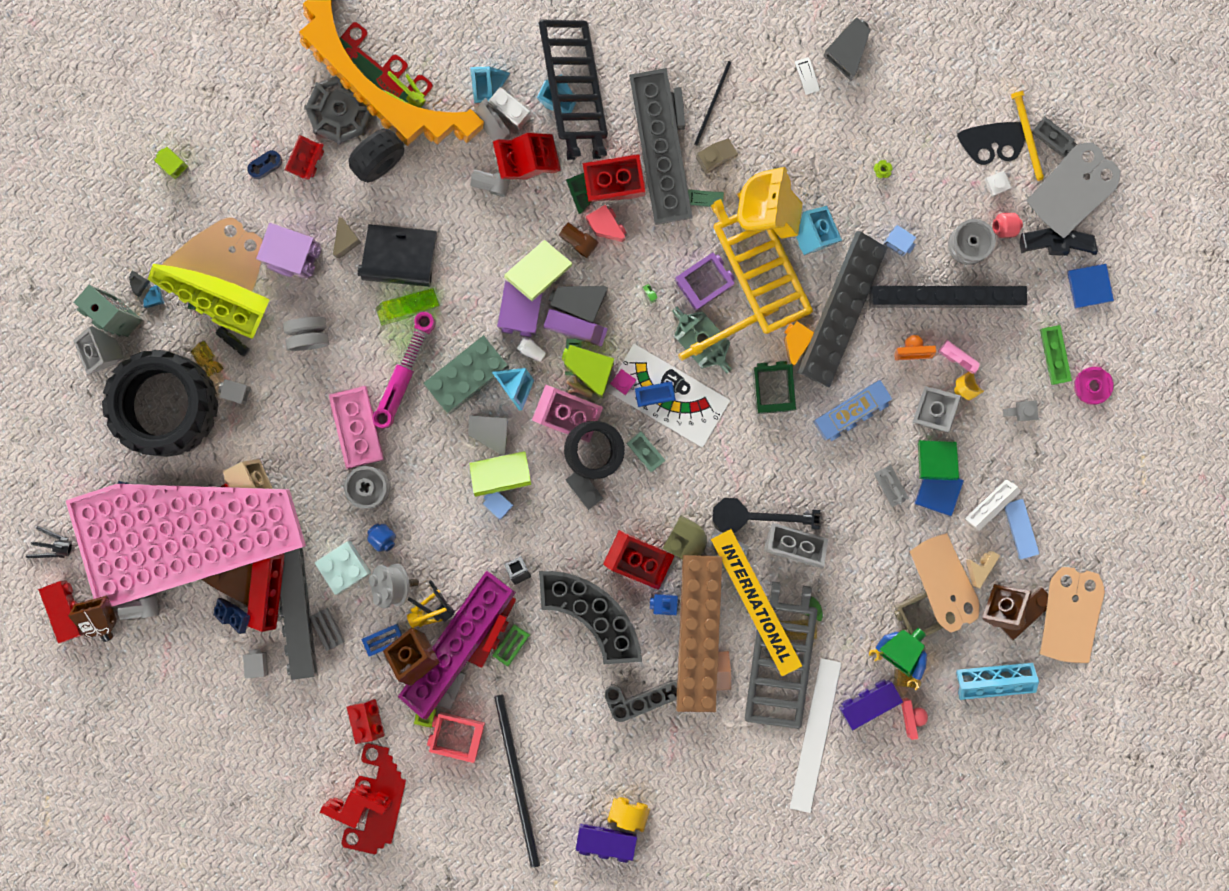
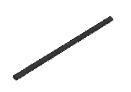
M728 61L719 85L716 89L710 107L707 111L701 129L698 133V136L694 143V145L698 146V143L701 139V136L710 117L716 99L719 95L725 77L728 73V70L732 63L730 61Z

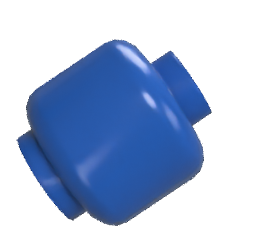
M377 523L368 530L367 540L376 551L388 552L395 546L396 535L386 524Z

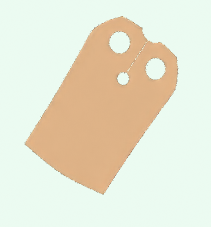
M948 534L930 538L909 551L937 622L951 633L960 630L963 623L971 624L979 617V599L960 563ZM951 595H954V596H955V598H956V601H955V602H952V601H951V599H950ZM966 602L973 606V612L970 615L964 611V604ZM947 612L954 614L955 622L953 624H949L946 621Z
M1062 567L1052 577L1049 585L1046 618L1040 650L1041 655L1065 662L1089 663L1105 593L1099 574L1087 570L1084 573H1079L1075 568ZM1064 575H1069L1072 579L1069 587L1061 585V578ZM1087 580H1093L1096 584L1095 589L1091 592H1088L1084 587ZM1074 595H1077L1079 597V600L1077 602H1073L1072 597Z

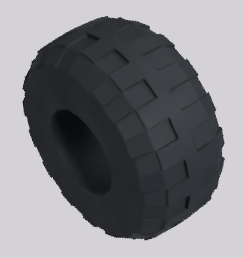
M385 128L377 130L364 139L350 154L348 160L349 168L361 181L373 182L386 174L400 161L405 151L404 143L392 130Z

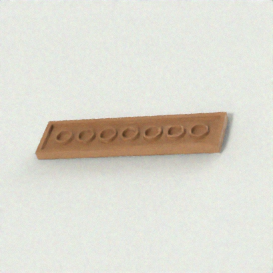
M683 555L676 711L716 712L722 578L721 556Z

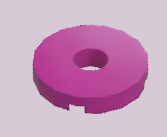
M1101 367L1083 369L1074 381V390L1077 397L1082 402L1091 405L1105 402L1112 394L1114 388L1112 376ZM1092 380L1098 383L1096 391L1090 389L1089 384Z

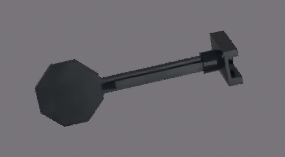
M723 498L713 507L712 521L722 532L732 529L733 533L738 532L748 520L803 523V525H811L812 529L820 530L821 526L815 524H820V516H816V514H822V510H812V514L803 513V515L748 512V509L738 498Z

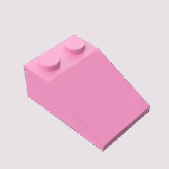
M545 385L532 421L569 435L571 430L581 423L598 421L603 407ZM594 431L585 433L581 440L590 442Z

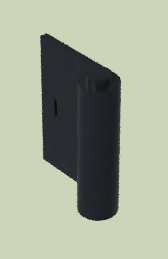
M368 224L362 265L358 266V276H361V280L430 287L437 231Z

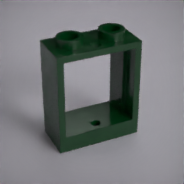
M787 361L776 362V365L768 366V363H757V367L752 368L756 414L795 411L796 401L792 364H787ZM786 371L789 403L761 405L759 373Z

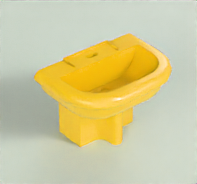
M786 167L757 173L743 186L737 213L738 222L743 229L747 231L773 229L781 239L798 236L803 203L791 190V181Z

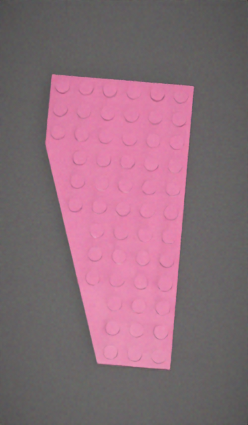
M114 484L66 500L93 598L108 596L112 607L306 546L289 489Z

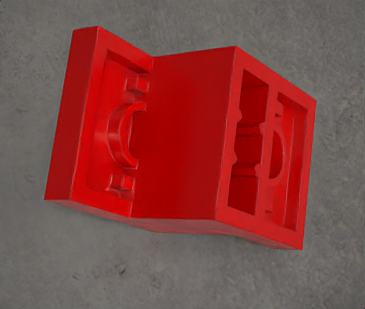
M527 132L512 140L497 139L493 141L501 179L527 180L541 173H557L561 171L553 134Z
M361 784L360 786L356 785L350 791L345 804L339 798H330L322 805L319 813L352 828H356L363 821L367 809L383 815L390 807L392 800L388 799V795L382 792L377 794L371 791L369 786Z

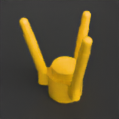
M434 593L431 594L420 604L424 606L429 601H431L436 595ZM415 606L411 608L412 613L407 614V620L412 628L441 622V619L439 621L427 619L446 612L447 609H439L425 615L423 610L419 611L420 608Z

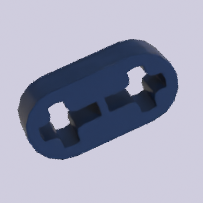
M274 150L267 151L250 162L247 171L254 179H262L281 166L282 157ZM269 157H277L275 159L276 163L273 164L272 162H269ZM255 166H257L258 168H260V169H259V171H260L259 174H257V173L254 172V171H255V170H254V167H255Z

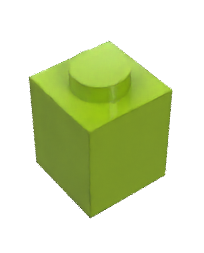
M168 147L161 149L154 159L175 180L188 167Z

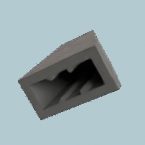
M857 17L825 50L823 55L850 81L857 73L870 33L869 25Z
M557 287V290H553L549 297L550 305L552 308L571 316L594 323L608 287Z

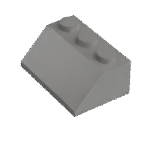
M772 523L766 538L764 552L824 568L828 539Z

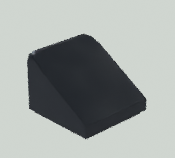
M522 556L504 564L514 585L531 577Z

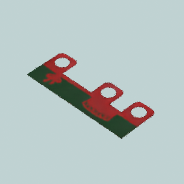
M353 22L339 38L352 62L378 88L408 103L406 100L408 94L387 74L390 71L399 78L407 69V62L394 54L383 67L358 48L368 32L360 24ZM353 28H359L362 31L361 38L357 40L352 39L350 31ZM394 60H399L402 63V69L398 72H394L390 68V64ZM417 75L413 82L416 84L417 81L423 80L427 83V89L421 92L426 96L432 89L433 84L423 75ZM411 85L407 87L411 92H415Z

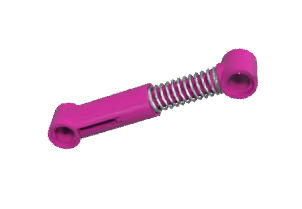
M420 312L416 315L413 336H411L412 339H409L411 342H408L409 345H407L408 348L404 352V358H401V364H396L379 406L373 414V423L379 428L386 429L394 423V417L414 373L412 370L413 363H416L417 354H420L419 350L421 351L420 347L424 344V338H427V335L435 328V319L428 312ZM423 318L430 319V324L427 327H422L420 324ZM381 414H386L388 416V420L385 424H381L379 422V416Z

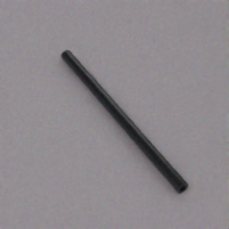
M501 694L494 696L530 867L535 868L540 866L504 695Z

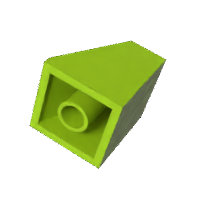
M569 345L568 349H564L562 355L565 367L598 397L603 398L614 365V358Z

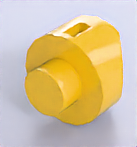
M968 371L956 379L954 392L962 396L961 398L964 397L967 400H972L984 392L977 385L974 373L971 374Z

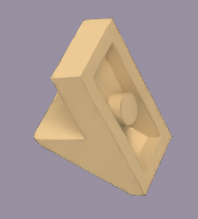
M993 551L984 553L980 559V566L966 559L972 586L981 588L1000 555Z

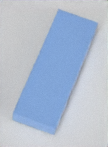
M1019 499L1008 503L1004 509L1019 559L1038 555V547L1024 500Z

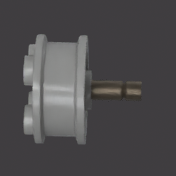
M397 563L389 567L384 565L377 566L372 575L369 576L374 604L381 608H388L392 604L395 606L404 605L408 600L410 587L419 585L418 579H409L404 567Z

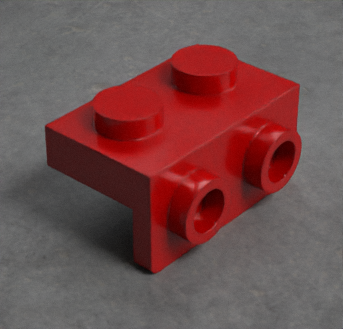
M299 135L284 171L304 180H309L310 177L313 178L317 171V167H315L317 160L320 161L324 154L322 149L324 144L316 143Z
M376 699L346 707L355 744L371 742L385 736Z

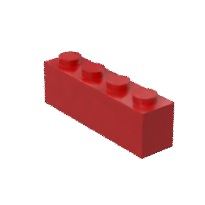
M285 554L273 556L252 564L247 611L250 619L247 627L261 632L277 628Z

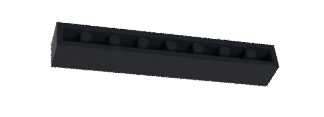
M872 286L869 291V308H1023L1027 306V286Z

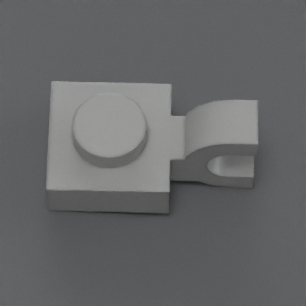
M1037 401L1016 402V408L1003 409V417L1017 416V421L1039 420Z

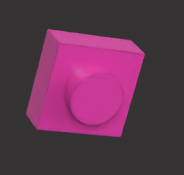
M621 369L610 385L626 395L637 380Z

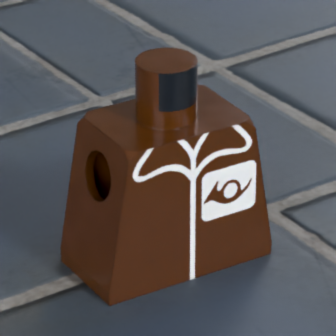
M108 596L77 603L73 606L68 617L87 638L100 636L103 642L113 638L111 631L117 622V618Z

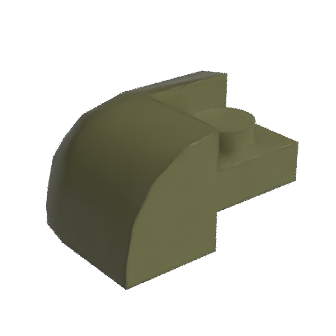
M680 515L663 549L682 560L683 555L702 556L707 545V535L704 529L697 523Z

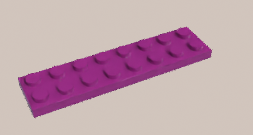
M486 570L432 647L440 663L412 686L406 684L398 698L422 719L427 720L516 592Z

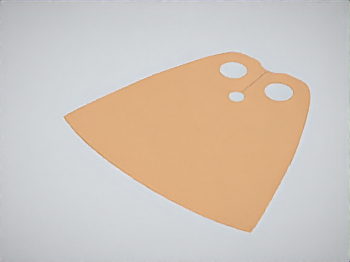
M229 217L214 223L191 238L164 261L162 265L196 271L253 291L261 262L256 258L263 240L254 232L245 231L242 223ZM227 225H233L236 228L237 233L235 236L228 237L225 235L224 229ZM252 239L256 242V249L250 252L245 249L244 243L246 240ZM230 246L235 247L234 253L229 252Z

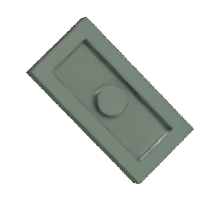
M642 431L626 443L650 472H653L666 461Z

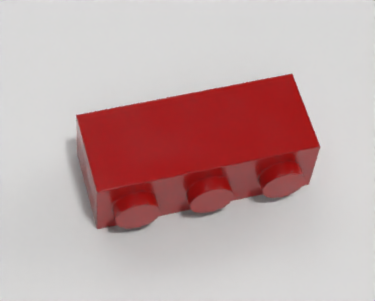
M63 580L38 589L58 644L84 635L68 617L73 606L77 604L72 595L73 588L67 580Z

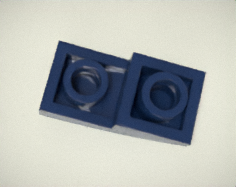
M218 598L213 615L221 624H230L238 634L246 633L250 616L233 603L223 598Z

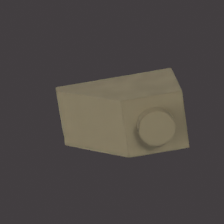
M728 138L713 143L698 152L696 159L704 173L707 174L738 156V153Z

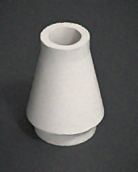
M524 336L516 348L520 351L519 353L539 362L546 354L530 337L527 338L526 336Z

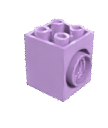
M269 223L256 259L266 265L267 269L288 277L295 275L308 280L309 276L313 275L315 269L313 265L315 258L320 256L321 244L312 237Z

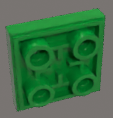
M925 440L917 442L920 479H959L957 442Z

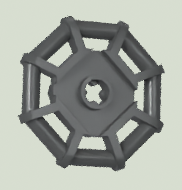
M337 76L319 83L316 82L307 105H304V110H306L313 127V133L335 141L337 144L360 135L364 136L372 117L367 110V106H359L358 101L353 95L354 93L343 89ZM338 84V88L334 91L327 92L325 88ZM322 92L324 96L320 104L315 105L320 93ZM343 104L344 111L337 113L335 107ZM315 111H320L322 114L323 120L320 123L318 122ZM365 112L360 125H358L355 121L359 113ZM327 124L335 127L336 134L324 129ZM351 125H353L356 128L354 130L341 134L343 128H348Z

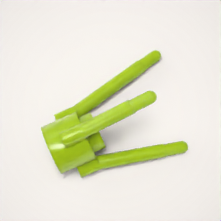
M388 71L387 74L408 94L406 98L407 104L421 108L426 102L424 99L425 95L420 92L408 74L405 75L415 92H411L396 76ZM384 91V92H386L387 94L391 95L392 97L397 98V99H399V100L405 102L404 100H402V99L396 97L395 95H393V94H391V93H389V92H387V91Z

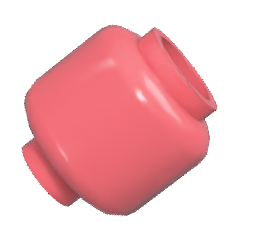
M1000 213L992 223L994 233L1000 238L1016 237L1023 227V222L1016 213Z

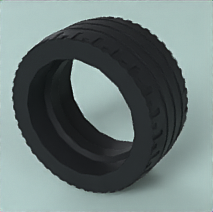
M588 421L579 424L571 430L564 445V455L569 467L576 474L589 479H601L613 474L622 464L625 455V445L620 433L608 423L601 421ZM591 431L603 433L609 440L611 447L607 463L597 469H590L584 466L577 453L581 437Z

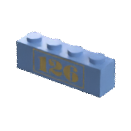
M878 380L815 419L813 423L824 440L830 439L833 441L841 436L839 432L846 429L849 431L856 427L858 420L862 419L865 421L872 417L874 410L879 409L881 411L888 407V402L892 398L881 380Z

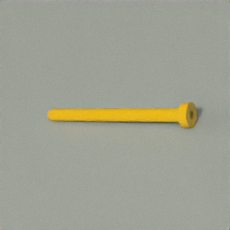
M1018 91L1011 94V99H1015L1036 180L1042 181L1044 176L1022 98L1025 94L1024 91Z

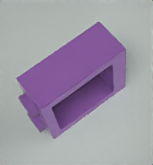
M714 252L678 275L674 280L695 311L707 305L735 284L733 274L729 270H725L722 258L719 255H715ZM712 261L726 281V284L700 301L685 278Z

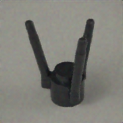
M37 526V530L58 539V541H54L53 544L31 542V545L50 548L56 553L28 554L26 558H65V556H69L71 553L72 542L68 541V537L60 536Z
M430 580L429 584L440 601L435 610L447 609L446 612L433 617L436 621L441 619L443 622H446L454 615L455 611L446 602L442 594L438 593V588ZM408 597L409 602L426 613L433 612L416 600Z

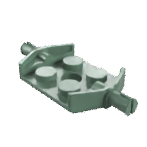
M678 306L671 311L679 319V325L674 338L678 340L685 350L698 342V335L704 334L707 338H710L721 332L703 311L687 315ZM727 338L704 349L697 356L692 355V358L699 364L701 369L718 365L726 374L733 369L725 361V356L730 346Z

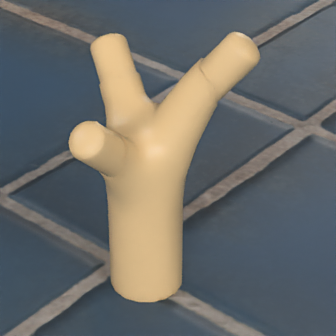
M575 376L573 377L574 383L566 381V384L573 388L568 390L569 394L580 393L591 398L593 391L583 387Z

